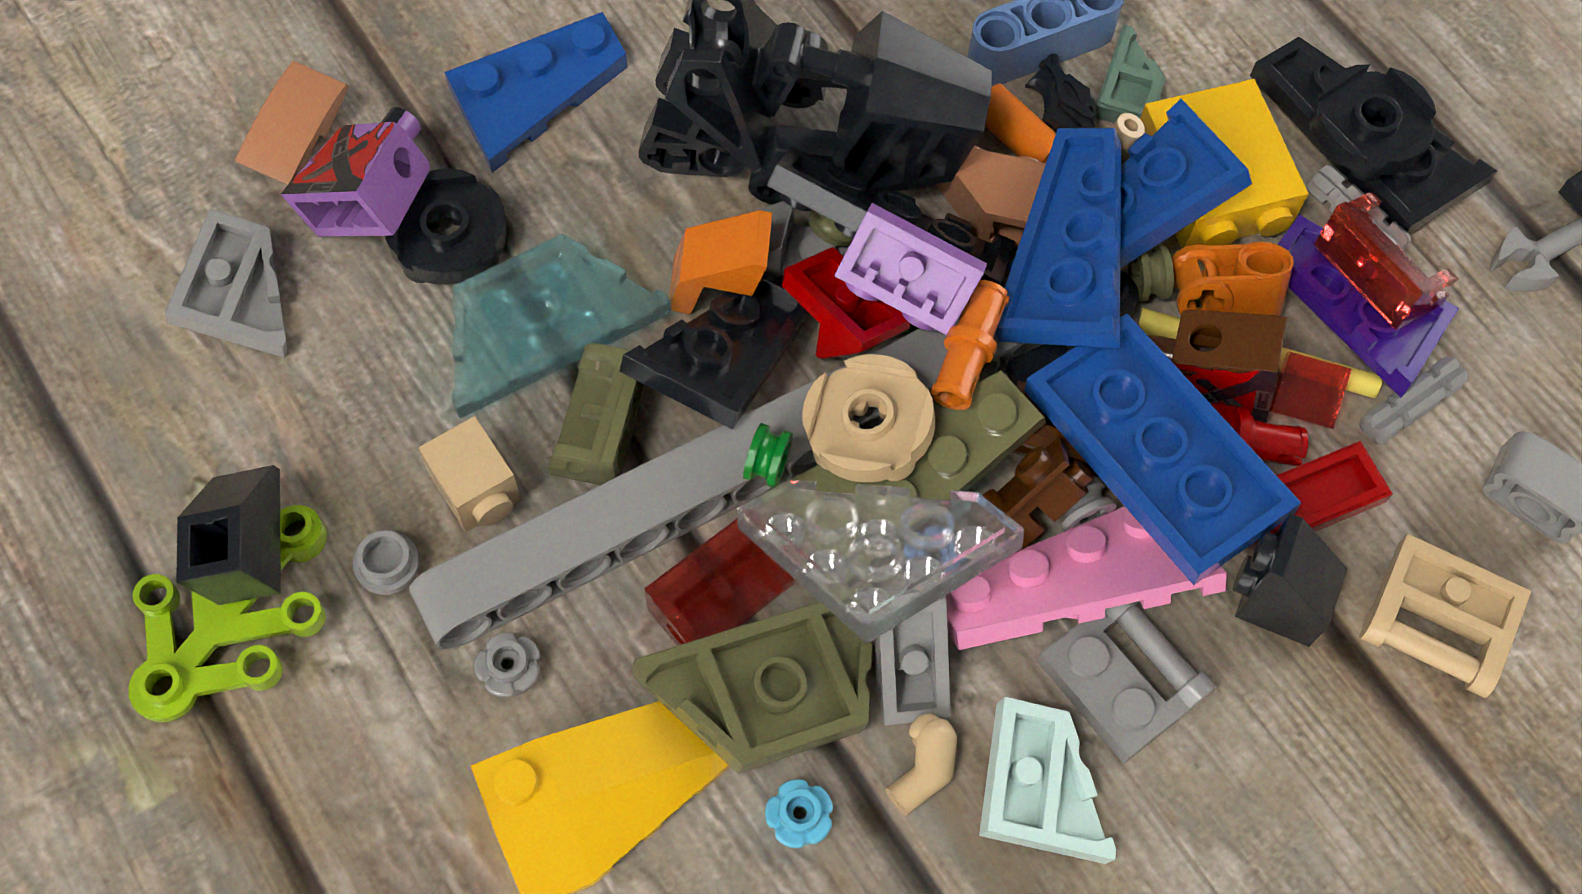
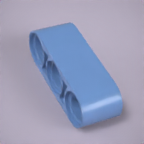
M1124 0L1011 1L978 15L973 23L967 57L992 71L991 86L998 83L1005 84L1039 71L1040 62L1051 54H1057L1059 63L1101 48L1109 43L1114 35Z

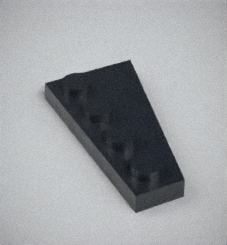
M1300 37L1295 38L1255 62L1250 77L1255 79L1263 91L1326 158L1348 178L1347 180L1351 184H1355L1389 216L1386 221L1390 225L1392 222H1396L1408 234H1411L1487 185L1498 171L1481 159L1476 164H1473L1451 148L1455 141L1436 129L1434 139L1422 158L1409 169L1392 175H1382L1375 181L1359 180L1351 174L1349 168L1341 165L1327 154L1309 127L1311 116L1314 113L1317 100L1324 86L1332 76L1345 69V67ZM1364 112L1362 113L1364 119L1369 124L1376 127L1383 126L1385 119L1381 115L1369 117Z
M792 146L777 163L767 184L768 187L780 192L781 199L791 207L806 212L812 210L835 221V227L850 238H854L863 218L873 203L987 263L980 280L992 281L999 285L1002 282L1015 244L1014 240L996 233L991 243L973 236L969 233L971 228L969 221L948 212L944 219H933L923 215L920 208L916 205L915 198L896 190H881L877 195L866 191L868 184L863 176L835 166L830 162Z

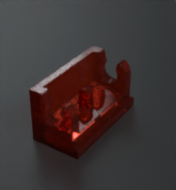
M1370 192L1348 203L1345 201L1337 205L1315 241L1314 246L1395 330H1398L1442 306L1449 296L1443 288L1449 287L1459 278L1450 269H1445L1428 278L1405 255L1406 252L1398 244H1394L1373 222L1374 218L1367 211L1373 210L1382 201L1373 192Z
M748 509L645 587L647 610L677 646L739 627L794 585V578L785 568L790 564V561Z

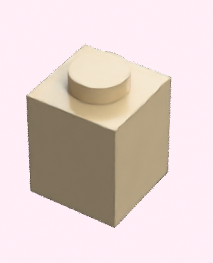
M475 415L418 447L429 476L465 532L478 525L486 527L499 522L511 512L514 504L521 501L514 474Z

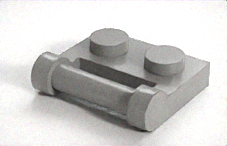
M1140 601L1106 608L1105 618L1076 625L1042 651L1037 659V663L1123 764L1194 709L1218 687L1204 671L1200 674L1195 672L1138 607L1141 603ZM1119 624L1177 690V693L1165 702L1106 634L1108 630Z

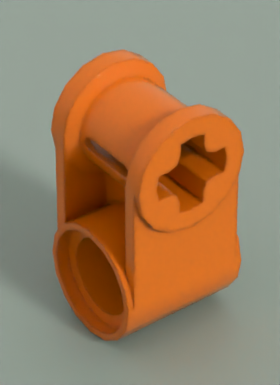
M1261 241L1239 245L1208 246L1195 244L1178 250L1171 257L1174 271V287L1179 290L1176 300L1180 315L1188 309L1275 316L1282 314L1294 265L1293 256L1282 246ZM1198 261L1203 262L1205 270L1200 271ZM1195 299L1200 300L1202 308L1196 306Z

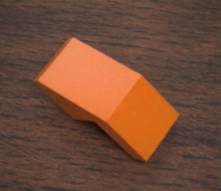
M758 210L686 228L673 259L667 310L691 314L703 287L752 296L767 268L772 212Z

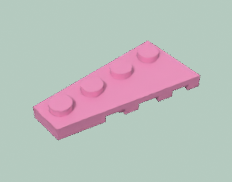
M1124 506L934 587H942L947 602L948 636L958 650L1043 632L1044 622L1056 619H1077L1079 624L1105 618L1106 608L1140 601L1143 609L1170 604L1171 594L1199 588L1203 596L1225 592L1227 572L1222 567H1219L1193 585Z

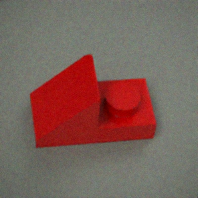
M834 247L784 268L782 287L820 323L815 353L818 359L861 353L910 328V323L904 318L900 310L881 300L869 301L857 296L849 290L845 281L834 276L844 257Z

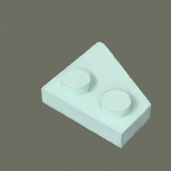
M1004 697L997 703L979 836L1107 864L1115 860L1116 847L1112 837L1105 839L1092 800L1098 794L1090 770L1080 759V741L1069 711Z

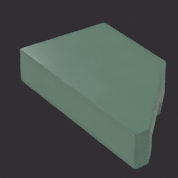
M1123 25L1096 103L1098 112L1095 117L1111 123H1115L1123 113H1131L1140 118L1146 103L1159 100L1166 79L1155 60H1149L1137 43V33L1132 26Z

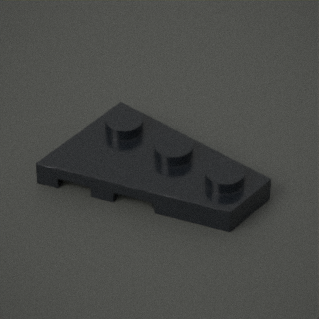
M765 271L752 296L727 291L712 300L709 310L688 323L681 319L666 328L662 339L645 349L638 345L623 354L619 372L733 430L810 316V313L782 287V279Z

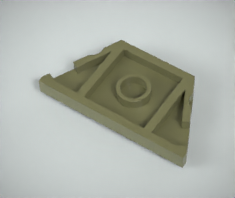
M868 586L636 658L631 670L634 678L733 770L740 774L846 738L864 730L869 719L870 691L867 688V673L871 669L872 643L869 642L870 615L875 603V593L872 587Z

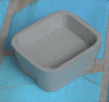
M1525 431L1515 433L1500 448L1491 473L1482 487V492L1490 500L1547 538L1558 543H1567L1576 533L1580 534L1582 532V463L1534 433Z

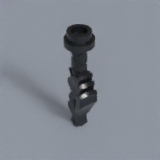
M1057 54L1049 55L1040 62V70L1025 84V88H1033L1043 98L1044 114L1042 121L1051 127L1055 133L1058 128H1095L1098 123L1095 117L1098 111L1095 101L1091 96L1090 88L1079 82L1071 74L1066 75L1062 71Z

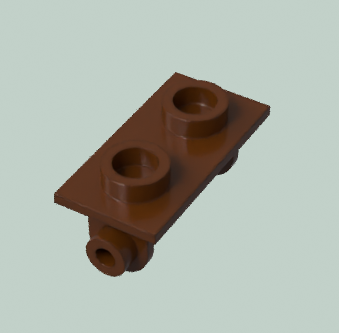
M1060 436L1045 449L1042 446H1038L1031 450L1019 462L1015 469V476L999 491L995 489L986 491L974 502L966 519L968 547L972 551L981 544L984 553L992 561H996L1022 550L1045 531L1044 525L1031 514L1037 506L1055 522L1089 493L1087 485L1094 480L1093 475L1079 460H1075L1071 465L1069 464L1065 443Z

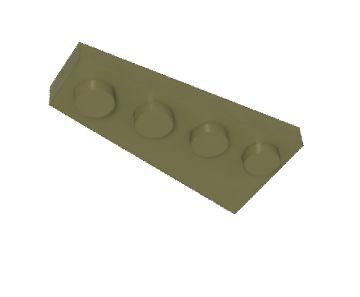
M1002 371L977 383L972 396L971 406L968 409L953 410L938 403L934 405L935 431L932 442L924 456L915 463L913 472L906 478L899 481L885 479L879 482H855L841 478L817 465L778 485L776 489L772 488L765 492L849 592L1046 424L1044 416Z

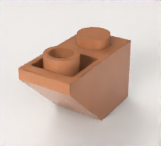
M974 146L952 182L935 185L959 217L970 222V232L973 236L991 243L996 233L1014 240L1013 250L1017 251L1046 163L1028 156L1014 157L982 150Z

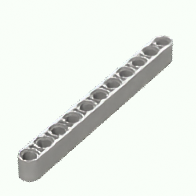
M959 316V318L957 319L955 325L958 324V321H959V319H960V316ZM919 328L868 354L890 356L905 362L916 372L917 379L930 392L936 382L947 353V349L944 346L946 335L936 329L927 331ZM995 334L996 352L991 362L983 365L978 382L999 371L1006 373L1008 360L1043 344L999 342ZM834 370V371L828 373V374H827V377H829V376H830L832 373H834L836 370ZM815 380L742 415L733 430L722 425L422 573L412 582L409 592L436 647L440 650H450L470 643L765 494L772 487L767 486V482L763 477H755L753 481L743 479L747 454L760 423L769 425L770 431L774 435H780L784 430L793 433L789 457L778 485L819 465L816 463L802 421L804 401ZM868 407L864 416L854 415L852 421L859 423L861 429H872L884 421L880 418L877 407Z

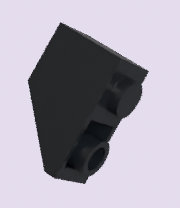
M271 465L216 476L199 492L177 517L176 583L218 605L281 593L279 468Z
M1290 513L1275 534L1265 531L1255 548L1253 556L1247 555L1243 560L1233 585V591L1242 594L1235 617L1310 647L1329 627L1348 568L1303 518Z

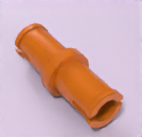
M980 280L961 313L958 324L950 327L945 337L944 346L947 349V353L930 394L933 395L934 401L946 408L966 410L971 406L972 396L983 365L991 362L996 352L997 343L994 340V335L1010 297L1007 296V290L995 282Z

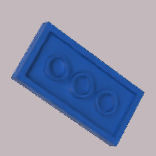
M1128 314L1120 317V349L1076 346L1029 376L1026 380L1024 391L1193 585L1259 540L1265 531L1270 532L1283 523L1290 513L1294 515L1301 504L1298 498Z

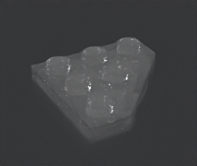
M788 480L737 508L738 528L866 644L1009 557L1023 546L1024 528L978 492L950 491V500L910 498V488L856 484L855 494L817 491L816 481Z

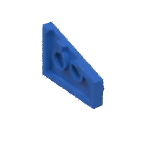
M600 12L444 73L448 87L493 173L508 161L507 153L528 138L533 142L548 130L547 122L566 107L579 106L627 68V57L603 12Z

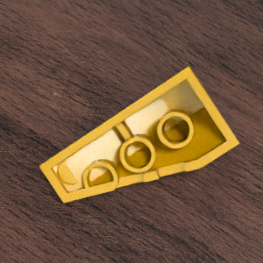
M660 701L536 738L470 765L492 827L520 894H575L594 886L613 870L612 866L643 839L646 841L663 826L662 823L695 794H700L730 768L722 758Z

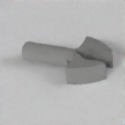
M1582 217L1538 241L1528 240L1518 226L1514 227L1497 248L1491 261L1490 271L1492 272L1503 266L1506 261H1528L1529 265L1526 269L1513 275L1504 288L1513 291H1539L1549 288L1559 276L1549 265V262L1582 244Z

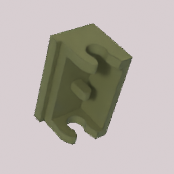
M597 343L585 345L578 367L579 373L558 443L554 447L549 463L550 475L602 485L622 474L646 385L619 372L623 354L630 350Z

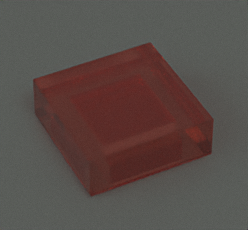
M1287 352L1269 412L1334 429L1352 369L1301 354Z

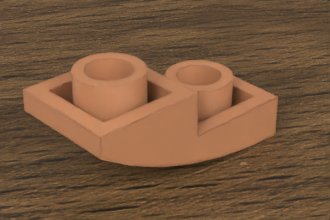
M292 61L261 107L236 156L235 162L288 185L307 164L318 137L326 139L349 86Z

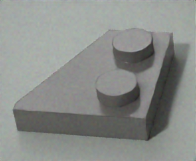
M209 209L166 308L165 316L167 323L285 358L288 349L270 227Z

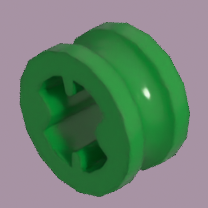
M760 423L747 454L743 479L753 481L755 477L760 476L766 480L768 487L776 489L789 457L793 433L784 430L782 434L774 435L771 433L769 425Z

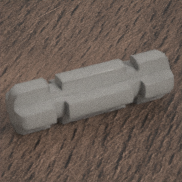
M1328 164L1317 171L1307 185L1308 191L1320 203L1325 204L1328 201L1332 205L1328 210L1363 242L1367 239L1372 241L1373 243L1369 248L1383 261L1390 262L1406 249L1411 241L1410 235L1396 222H1392L1389 225L1385 221L1389 216L1355 184H1352L1350 187L1344 184L1348 178L1334 165Z
M1443 357L1430 366L1428 372H1422L1416 376L1402 398L1394 392L1387 397L1388 400L1379 402L1366 411L1364 417L1359 421L1361 431L1368 435L1371 442L1384 444L1398 434V430L1406 428L1440 404V400L1450 397L1461 389L1462 385L1469 378L1467 369L1460 366L1456 358Z

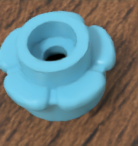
M801 779L790 780L780 785L776 797L773 796L768 800L765 808V818L767 825L774 828L775 837L780 843L790 848H802L808 844H817L828 835L832 827L829 813L833 810V804L830 796L822 787H810L805 780ZM801 807L805 809L807 815L804 819L799 820L794 817L793 811Z

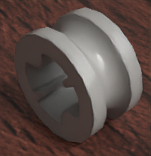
M1094 477V480L1087 485L1089 493L1063 514L1065 520L1061 526L1064 531L1116 509L1117 506L1111 497L1102 496L1101 492L1105 485L1100 477Z

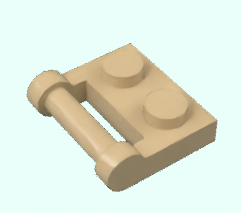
M1407 533L1398 543L1373 608L1362 626L1359 638L1378 648L1385 643L1464 681L1466 690L1482 698H1487L1500 679L1532 591ZM1400 607L1482 645L1478 658L1395 620Z

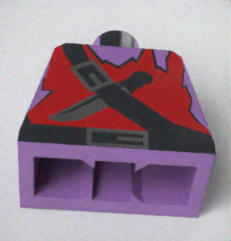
M393 107L381 123L343 126L333 134L286 186L281 196L318 237L394 235L430 171L428 159L413 142L421 131L419 121L407 110Z

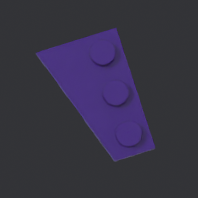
M1299 214L1277 244L1288 250L1293 256L1294 265L1289 288L1402 398L1459 308Z

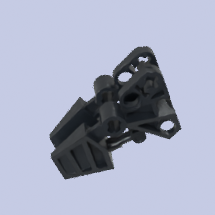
M707 0L687 1L682 22L689 25V32L674 28L664 48L655 82L656 87L665 95L666 100L658 98L644 126L639 147V158L642 163L659 172L736 177L743 174L748 168L751 170L748 186L750 193L758 200L773 205L783 200L779 195L780 192L768 187L767 184L777 163L792 146L830 162L835 166L863 176L868 184L866 191L877 195L881 190L902 191L952 182L984 132L991 98L992 71L884 11L880 12L854 36L851 52L839 49L838 53L828 50L826 41L820 35L805 30L796 23L787 22L777 25L760 9L754 0H726L735 7L731 11H721L712 8ZM826 87L847 89L844 108L840 112L837 132L784 125L771 126L769 123L770 116L774 117L781 105L796 109L808 108L815 105L818 100L824 101ZM715 148L726 149L730 153L722 152Z

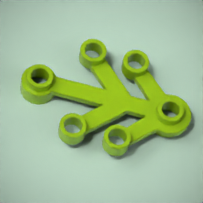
M291 505L280 510L282 570L289 561L306 562L315 558L326 544V528L318 514L310 507ZM296 521L305 522L304 529L298 535H284L285 529L290 524ZM161 574L147 575L138 581L133 590V601L145 614L147 660L135 670L130 679L128 687L130 703L141 716L150 721L169 722L189 712L198 696L249 687L256 691L270 689L280 680L283 666L277 655L267 646L253 645L246 648L239 655L236 662L201 666L215 649L220 646L290 633L299 637L312 636L323 627L326 620L325 610L317 597L309 592L291 594L284 600L281 607L246 613L258 598L218 605L191 591L194 630L183 644L176 649L172 613L179 606L180 593L166 576ZM159 588L167 590L163 601L156 605H147V598L151 592ZM300 607H314V613L308 621L304 623H294L292 621L293 614ZM256 660H270V667L264 675L260 677L249 676L250 666ZM166 676L172 677V686L168 692L160 696L152 694V688L158 680Z

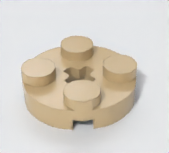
M878 354L858 355L844 360L845 367L836 370L829 377L824 372L810 387L802 411L804 430L816 463L841 478L855 482H879L885 479L899 481L909 476L915 468V463L928 450L935 431L933 399L928 388L926 389L925 385L917 379L916 372L899 359ZM868 407H877L880 418L884 420L879 426H875L872 429H861L859 423L852 421L854 415L864 416Z

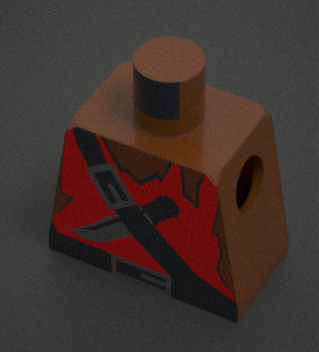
M1188 309L1181 314L1176 339L1147 334L1209 403L1245 407L1249 409L1254 420L1267 423L1288 317Z

